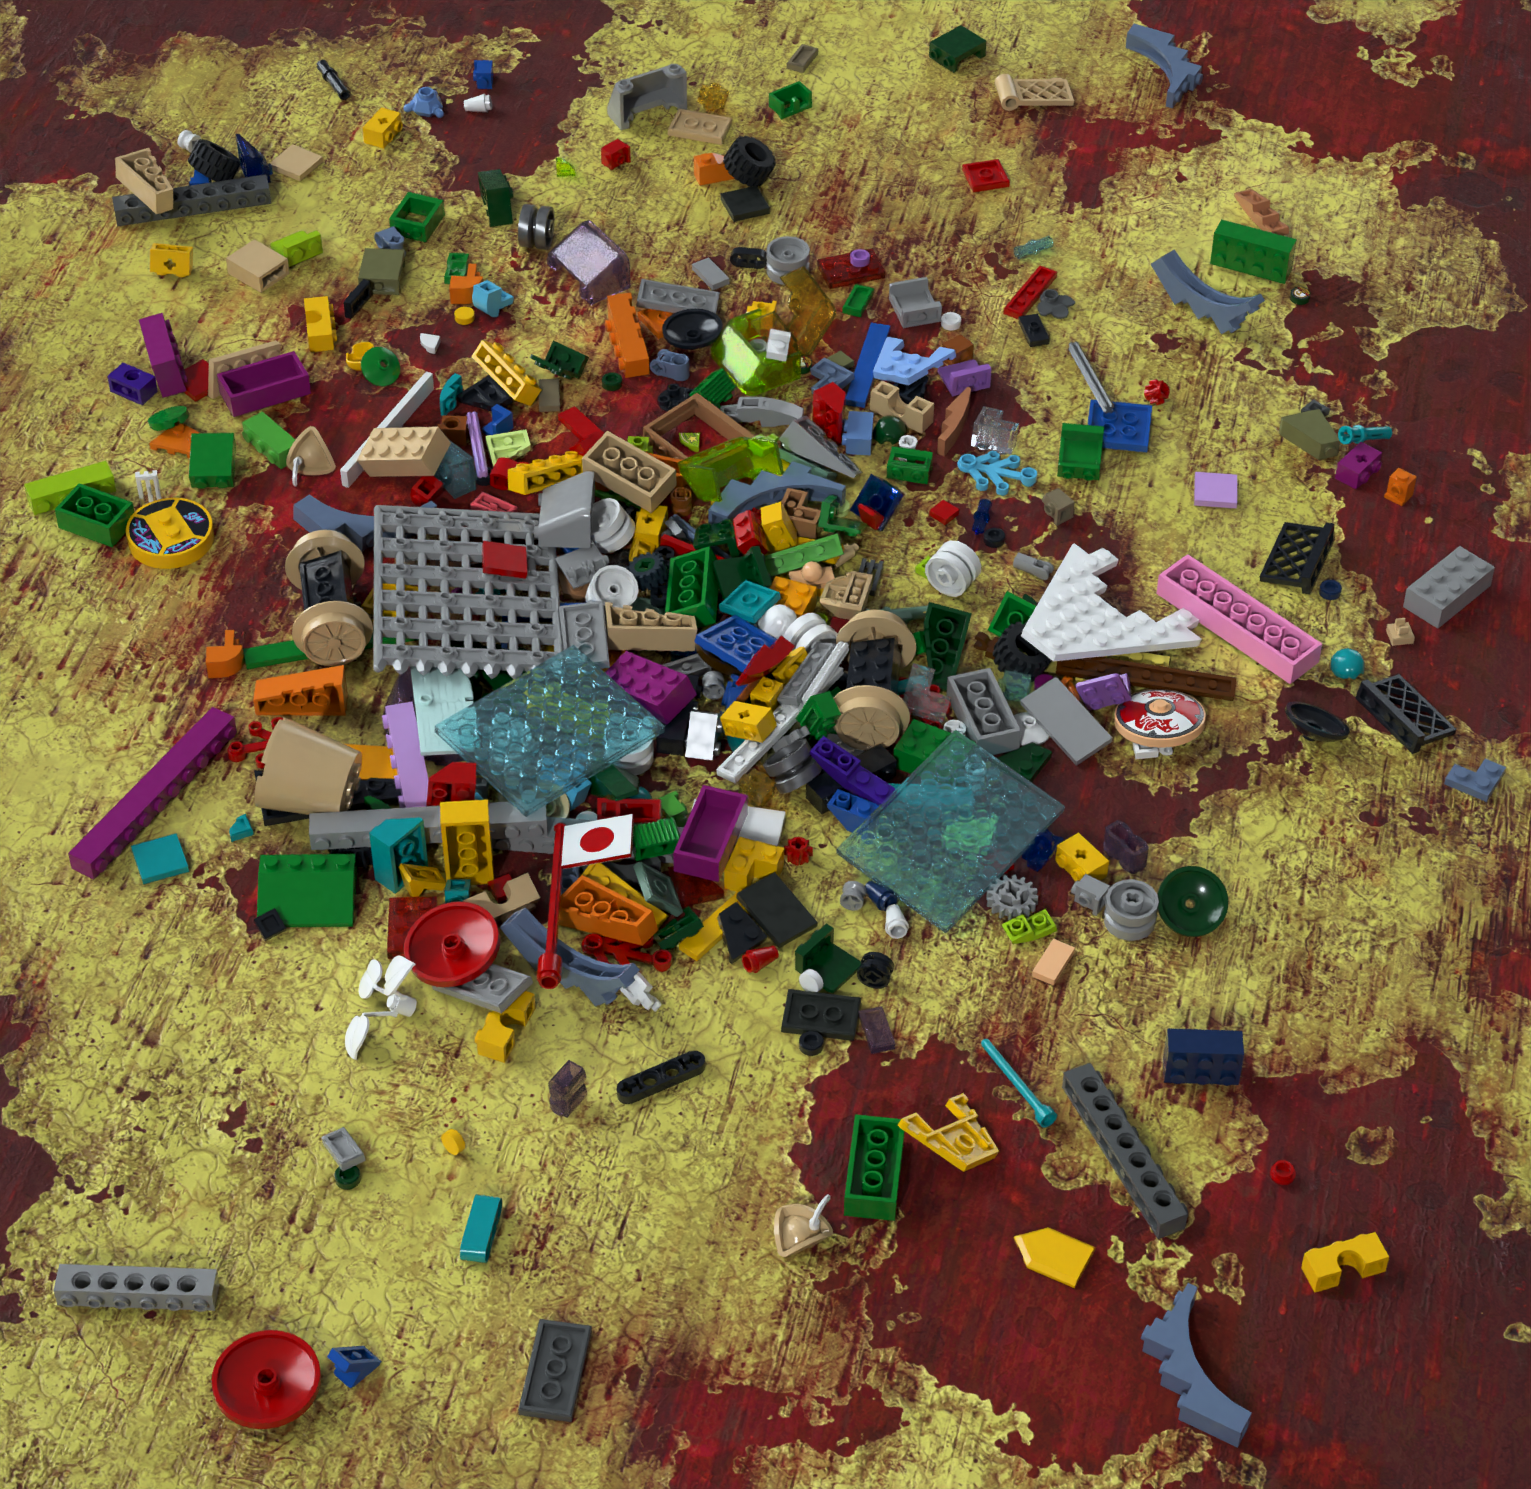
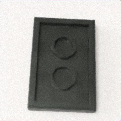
M775 872L737 893L736 898L778 948L817 927L818 922Z
M788 989L781 1032L802 1035L808 1031H815L824 1038L854 1041L861 998Z

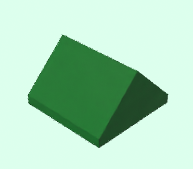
M1006 591L988 631L1000 637L1009 625H1015L1016 622H1021L1022 624L1028 622L1036 605Z

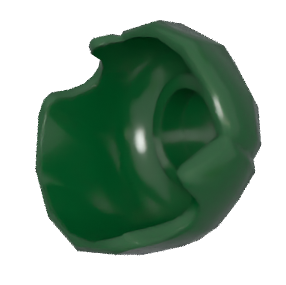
M884 416L878 420L873 430V437L879 444L889 441L894 445L899 442L902 436L906 435V426L897 417Z

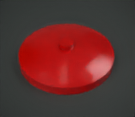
M469 902L446 903L427 911L416 920L406 936L404 955L406 959L416 964L411 969V972L420 981L436 987H455L476 979L492 965L500 949V931L493 916L483 907Z
M278 1330L254 1332L234 1341L219 1356L212 1372V1391L218 1408L236 1424L253 1429L280 1427L299 1418L315 1401L321 1386L319 1361L311 1346L294 1334Z

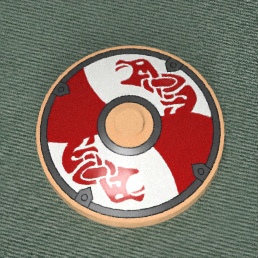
M1168 689L1139 691L1131 694L1132 700L1118 704L1115 708L1114 723L1117 731L1129 741L1143 746L1164 748L1183 745L1197 738L1205 728L1206 713L1201 703L1190 695Z

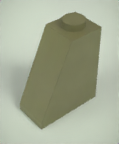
M1320 409L1281 417L1279 434L1318 460L1338 456L1339 438Z

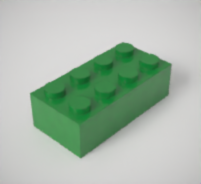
M1221 219L1214 232L1210 264L1285 284L1292 271L1297 239Z
M710 546L670 559L665 613L671 612L695 616L697 628L716 623L719 586L712 563L718 559Z
M855 1114L844 1196V1216L895 1221L905 1131L898 1126L901 1119Z

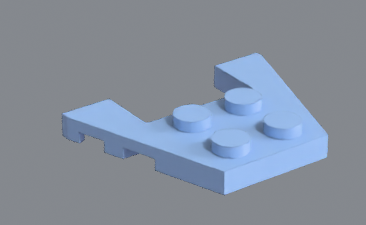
M887 337L874 367L873 375L875 379L910 385L927 375L929 369L941 367L944 360L948 358L953 360L956 357V352L954 349L939 347L929 358L918 354H907L901 351L904 347L902 339Z

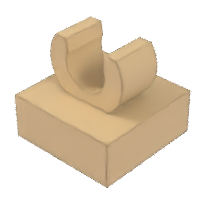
M1397 618L1394 624H1387L1386 632L1392 646L1414 643V634L1409 622H1405V618Z

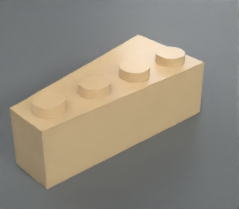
M150 148L115 158L116 178L154 213L162 214L173 209V188L166 176H163L161 167H158L156 164V159L151 155Z
M605 602L604 613L608 650L695 651V638L697 635L695 616L671 612L661 615L653 609H646L645 612L632 610L633 606L623 605V608L613 607V603Z

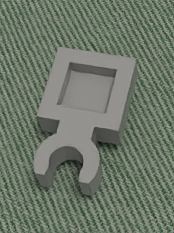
M803 726L799 730L796 729L778 740L772 747L776 753L785 746L803 739L810 732L807 726Z

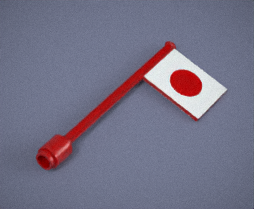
M633 814L568 826L564 823H557L554 826L555 840L546 953L538 958L537 981L542 988H556L562 976L563 961L556 952L563 869L632 857Z

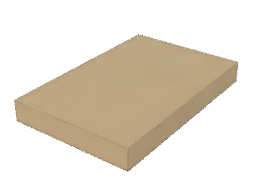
M679 108L668 128V135L722 145L732 125V118Z

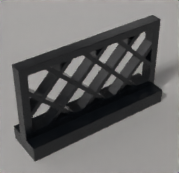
M1284 522L1259 576L1260 581L1302 588V594L1311 595L1335 541L1334 523L1326 522L1322 528ZM1287 531H1297V533L1289 536ZM1310 534H1317V535H1318V536H1316V537H1314V538H1311V539L1308 537V535H1310ZM1300 538H1303L1305 540L1304 542L1298 544L1294 542L1295 540ZM1287 543L1291 545V547H1288L1286 549H1282L1280 547ZM1308 546L1312 548V550H1309L1307 552H1303L1301 550ZM1295 551L1299 554L1291 558L1287 555ZM1280 557H1283L1285 559L1284 561L1278 563L1274 561L1275 559ZM1301 560H1304L1306 562L1305 564H1302L1300 566H1297L1295 564L1296 562ZM1288 565L1292 567V569H1289L1287 571H1283L1281 569ZM1275 570L1279 573L1274 576L1267 575L1268 573L1273 572ZM1296 573L1300 576L1299 579L1289 578V576Z
M1400 674L1371 683L1368 679L1361 681L1355 698L1412 754L1419 752L1423 745L1456 733L1457 729ZM1398 683L1403 689L1391 685ZM1390 693L1401 695L1402 699L1390 696ZM1406 697L1412 698V699H1414L1416 702H1412V701L1405 700V698H1406ZM1394 704L1400 705L1401 708H1397ZM1404 707L1416 709V713L1404 710ZM1420 711L1427 712L1431 716L1420 714ZM1419 721L1430 723L1431 726L1419 724ZM1434 725L1442 726L1445 730L1434 728ZM1423 732L1430 733V735L1425 736Z

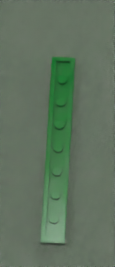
M373 634L364 649L373 648ZM382 637V644H396V638ZM405 638V642H410V641L419 640V639H409V638ZM294 640L243 649L247 670L309 659L296 646Z

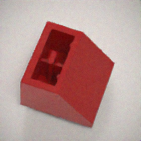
M831 382L813 391L812 421L826 433L829 439H832L836 444H840L845 419L846 392L834 382Z
M451 762L429 777L426 807L440 806V802L474 800L476 763Z

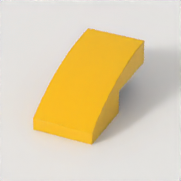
M637 535L631 545L629 561H634L633 558L640 557V554L646 555L647 552L652 554L656 545Z

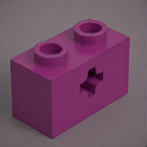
M1360 442L1338 462L1335 479L1357 489L1360 485L1365 484L1373 473H1377L1380 470L1382 452Z

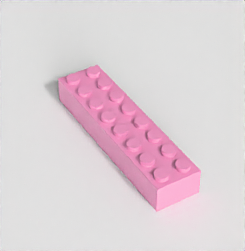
M1187 554L1159 574L1157 595L1178 609L1184 608L1191 612L1192 615L1200 620V624L1289 684L1319 663L1322 648L1321 642Z

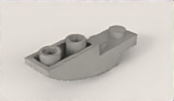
M739 397L738 404L720 407L722 412L737 423L760 421L761 427L790 425L793 420L804 416V408L783 400L766 397Z

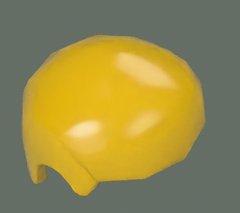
M361 342L353 345L352 353H346L348 367L355 371H362L361 359L365 352L374 347V344Z

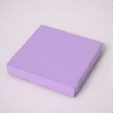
M1195 472L1194 506L1237 508V475Z

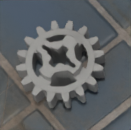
M1004 875L1002 881L996 878L995 884L990 883L989 890H987V907H992V914L999 912L1000 919L1008 916L1009 921L1012 917H1018L1022 914L1028 918L1030 911L1035 912L1036 905L1038 904L1037 888H1032V882L1025 883V877L1018 880L1016 875H1013L1012 879Z

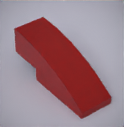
M782 635L770 648L764 644L752 657L735 684L737 686L750 684L768 675L789 655L795 645Z
M602 797L597 798V820L633 814L634 823H652L661 819V799L625 798L614 801Z

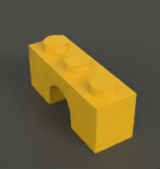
M328 296L304 298L310 352L334 350L333 342L337 341L333 304H329Z
M524 991L502 1013L489 1011L484 1027L479 1029L475 1036L479 1055L503 1063L506 1062L515 1046L514 1030L506 1026L518 1024L526 1027L536 1009L534 993Z
M1376 1232L1367 1235L1360 1234L1350 1240L1336 1241L1323 1248L1310 1249L1304 1253L1301 1269L1315 1293L1339 1285L1342 1272L1339 1266L1341 1265L1354 1267L1359 1272L1361 1278L1386 1272L1389 1255Z

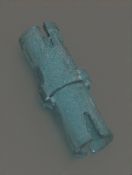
M1049 235L1041 239L1029 240L1024 245L1014 247V255L1017 259L1031 254L1037 255L1042 250L1052 248L1053 240Z

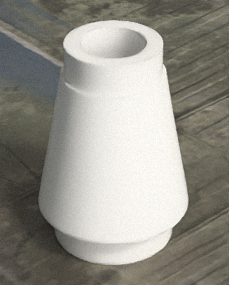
M482 94L464 100L465 111L488 112V110H492L491 96Z
M892 904L886 909L885 931L894 939L902 938L907 934L909 924L900 907Z

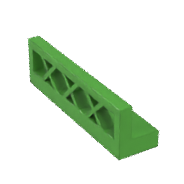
M837 533L766 555L765 565L771 577L800 569L805 563L810 561L819 563L842 556L844 551L841 545V537Z

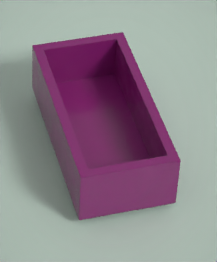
M163 313L139 319L151 367L162 398L186 391L184 383L188 382L169 319L165 320Z
M295 351L217 374L219 393L233 417L311 394L309 375Z
M625 651L597 680L607 700L624 705L631 710L667 725L697 695L687 675L628 651Z
M707 785L702 786L673 852L675 872L716 882L720 881L748 815V795Z

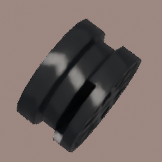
M868 952L861 959V965L857 970V977L862 984L870 988L882 989L887 987L890 982L894 963L888 956L882 953Z

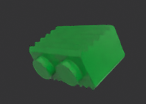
M721 368L706 377L689 395L691 397L698 393L719 409L721 407L719 403L725 402L733 396L731 392L736 388V385L731 381L727 372Z
M660 819L657 822L637 824L633 827L632 851L636 861L674 852L680 838L675 819Z

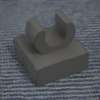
M672 518L665 522L669 530L664 531L661 537L667 534L686 543L689 542L683 530Z

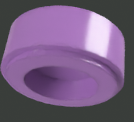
M857 249L850 254V263L853 266L865 267L870 262V254L866 250Z

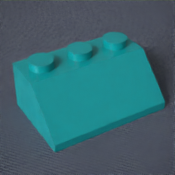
M422 818L386 819L380 825L375 826L369 833L375 880L396 894L404 887L399 869L401 863L428 867L424 821Z

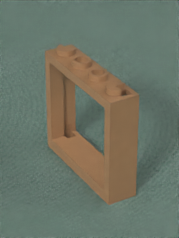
M698 393L643 427V437H649V446H653V451L661 456L688 461V478L700 487L753 452V449L747 446V443L754 435ZM693 415L699 417L735 445L703 467L697 465L661 437Z

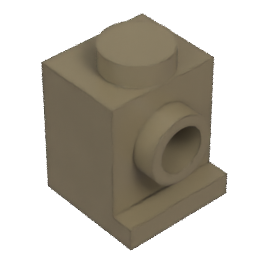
M1057 488L1043 496L1044 511L1054 519L1056 526L1073 518L1075 502L1062 490Z

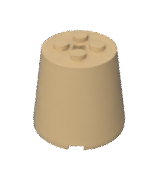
M283 717V720L280 719L274 727L264 751L261 763H265L263 776H257L254 802L255 806L259 808L309 815V813L347 811L352 805L354 792L358 790L361 778L359 774L362 766V753Z

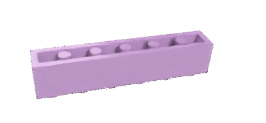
M413 702L385 706L386 715H382L383 728H388L389 735H386L387 747L393 750V755H390L392 769L397 770L394 782L396 789L401 790V796H398L399 807H426L428 775L424 756H421Z

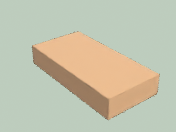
M1053 939L1032 971V977L1054 986L1072 958L1075 947Z

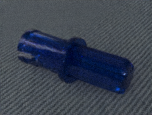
M981 499L979 501L977 511L973 515L972 531L976 535L984 533L986 523L990 520L989 513L992 503L988 499Z

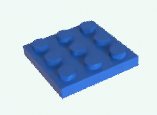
M1090 400L1088 425L1104 427L1102 448L1135 452L1148 451L1152 405L1112 401L1114 411L1106 414L1097 400Z
M733 615L697 634L695 643L743 672L752 657L764 644L770 648L777 639L737 615Z

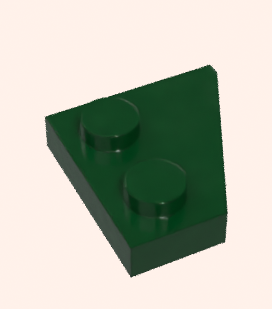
M1032 742L994 759L991 762V769L1030 786L1052 758V751Z
M689 906L683 909L685 916L678 922L676 919H672L664 928L653 935L660 949H672L678 945L679 941L696 935L699 929L704 927L699 917Z

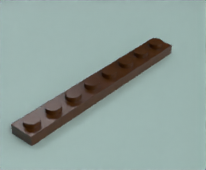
M1104 657L1057 661L1055 674L1094 679L1115 673L1119 675L1127 673L1130 686L1168 689L1188 695L1233 701L1235 696L1236 677Z

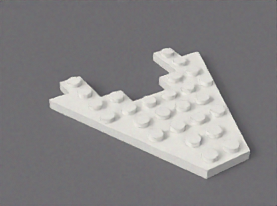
M1075 543L1072 544L1021 634V637L1052 661L1197 647L1201 642V638L1191 631L1198 626L1200 620L1184 608L1155 622L1141 610L1125 617L1116 608L1105 602L1099 595L1105 593L1108 585L1096 576L1116 567L1119 559L1104 548L1088 554Z

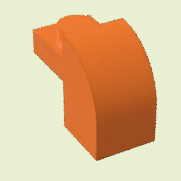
M468 264L467 276H451L449 288L451 304L473 303V287L483 282L481 272H477V264Z
M225 630L224 646L206 647L208 678L229 677L239 672L244 666L243 646L240 645V639L235 638L234 630Z

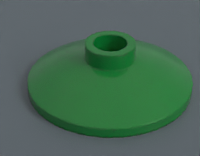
M373 347L363 355L361 370L364 377L370 383L385 387L394 383L399 377L400 363L396 355L389 349ZM380 362H383L386 367H382Z

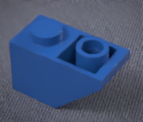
M837 789L827 804V808L847 831L869 839L879 824L878 804Z

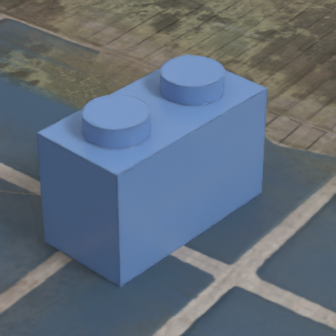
M849 411L848 419H844L843 432L847 433L842 435V445L846 446V454L871 456L874 412Z

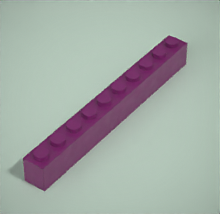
M212 707L68 853L71 868L93 880L100 873L104 872L113 859L118 857L122 850L130 842H133L136 836L150 824L151 820L159 812H162L165 806L179 794L182 788L187 783H190L202 768L206 767L208 762L221 751L222 747L229 740L234 738L237 733L234 716Z

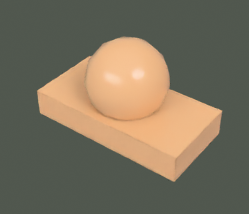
M814 561L805 563L802 570L789 572V580L816 586L817 589L824 588L826 582L835 579L831 566L821 567L819 563Z

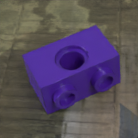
M126 363L120 364L107 376L110 392L142 406L158 392L155 376Z

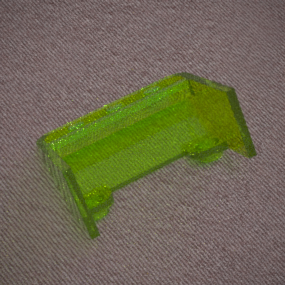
M760 308L730 319L719 338L711 347V357L720 368L727 372V375H729V378H731L735 385L748 396H755L798 380L801 376V353L799 351L787 355L786 362L766 358L767 351L758 354L749 344L748 340L762 334V310Z
M749 437L730 439L677 463L680 474L697 498L702 499L704 502H721L720 488L727 485L731 479L737 481L743 477H749L751 480H755L762 470L780 475L784 473L777 441Z

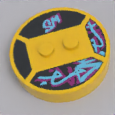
M163 498L143 505L131 515L126 525V536L129 550L136 560L153 568L173 569L187 566L201 559L212 547L214 530L211 515L199 503L185 498Z

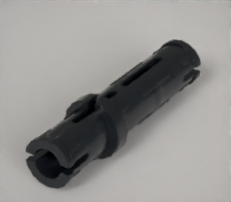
M326 60L318 61L316 68L322 73V78L330 84L341 100L348 99L350 91L337 76L335 69L330 67Z

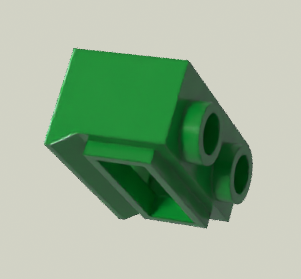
M798 81L769 93V107L782 120L811 108L812 91ZM790 104V107L784 109L785 105Z
M892 446L887 463L886 478L928 484L932 470L933 452ZM895 457L905 458L907 462L897 461ZM916 460L925 461V464H917L915 462Z
M828 691L810 696L795 719L800 722L801 727L807 726L810 734L806 737H808L809 741H819L823 736H828V733L841 716V712L831 692Z

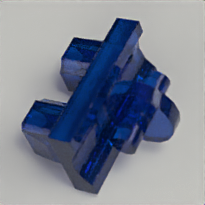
M1043 828L1022 853V859L1027 861V867L1039 872L1055 854L1057 845L1063 842L1064 838L1055 836L1048 829Z

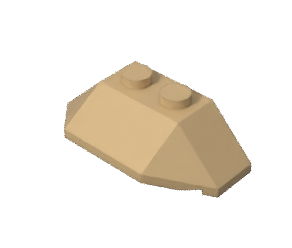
M850 571L846 576H840L826 582L820 603L836 617L850 620L856 614L865 611L873 575Z

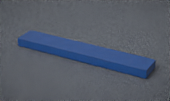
M870 324L854 371L855 379L851 381L846 395L845 405L865 408L875 379L873 370L885 340L889 336L890 325Z

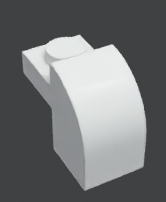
M770 329L765 359L786 362L791 332Z

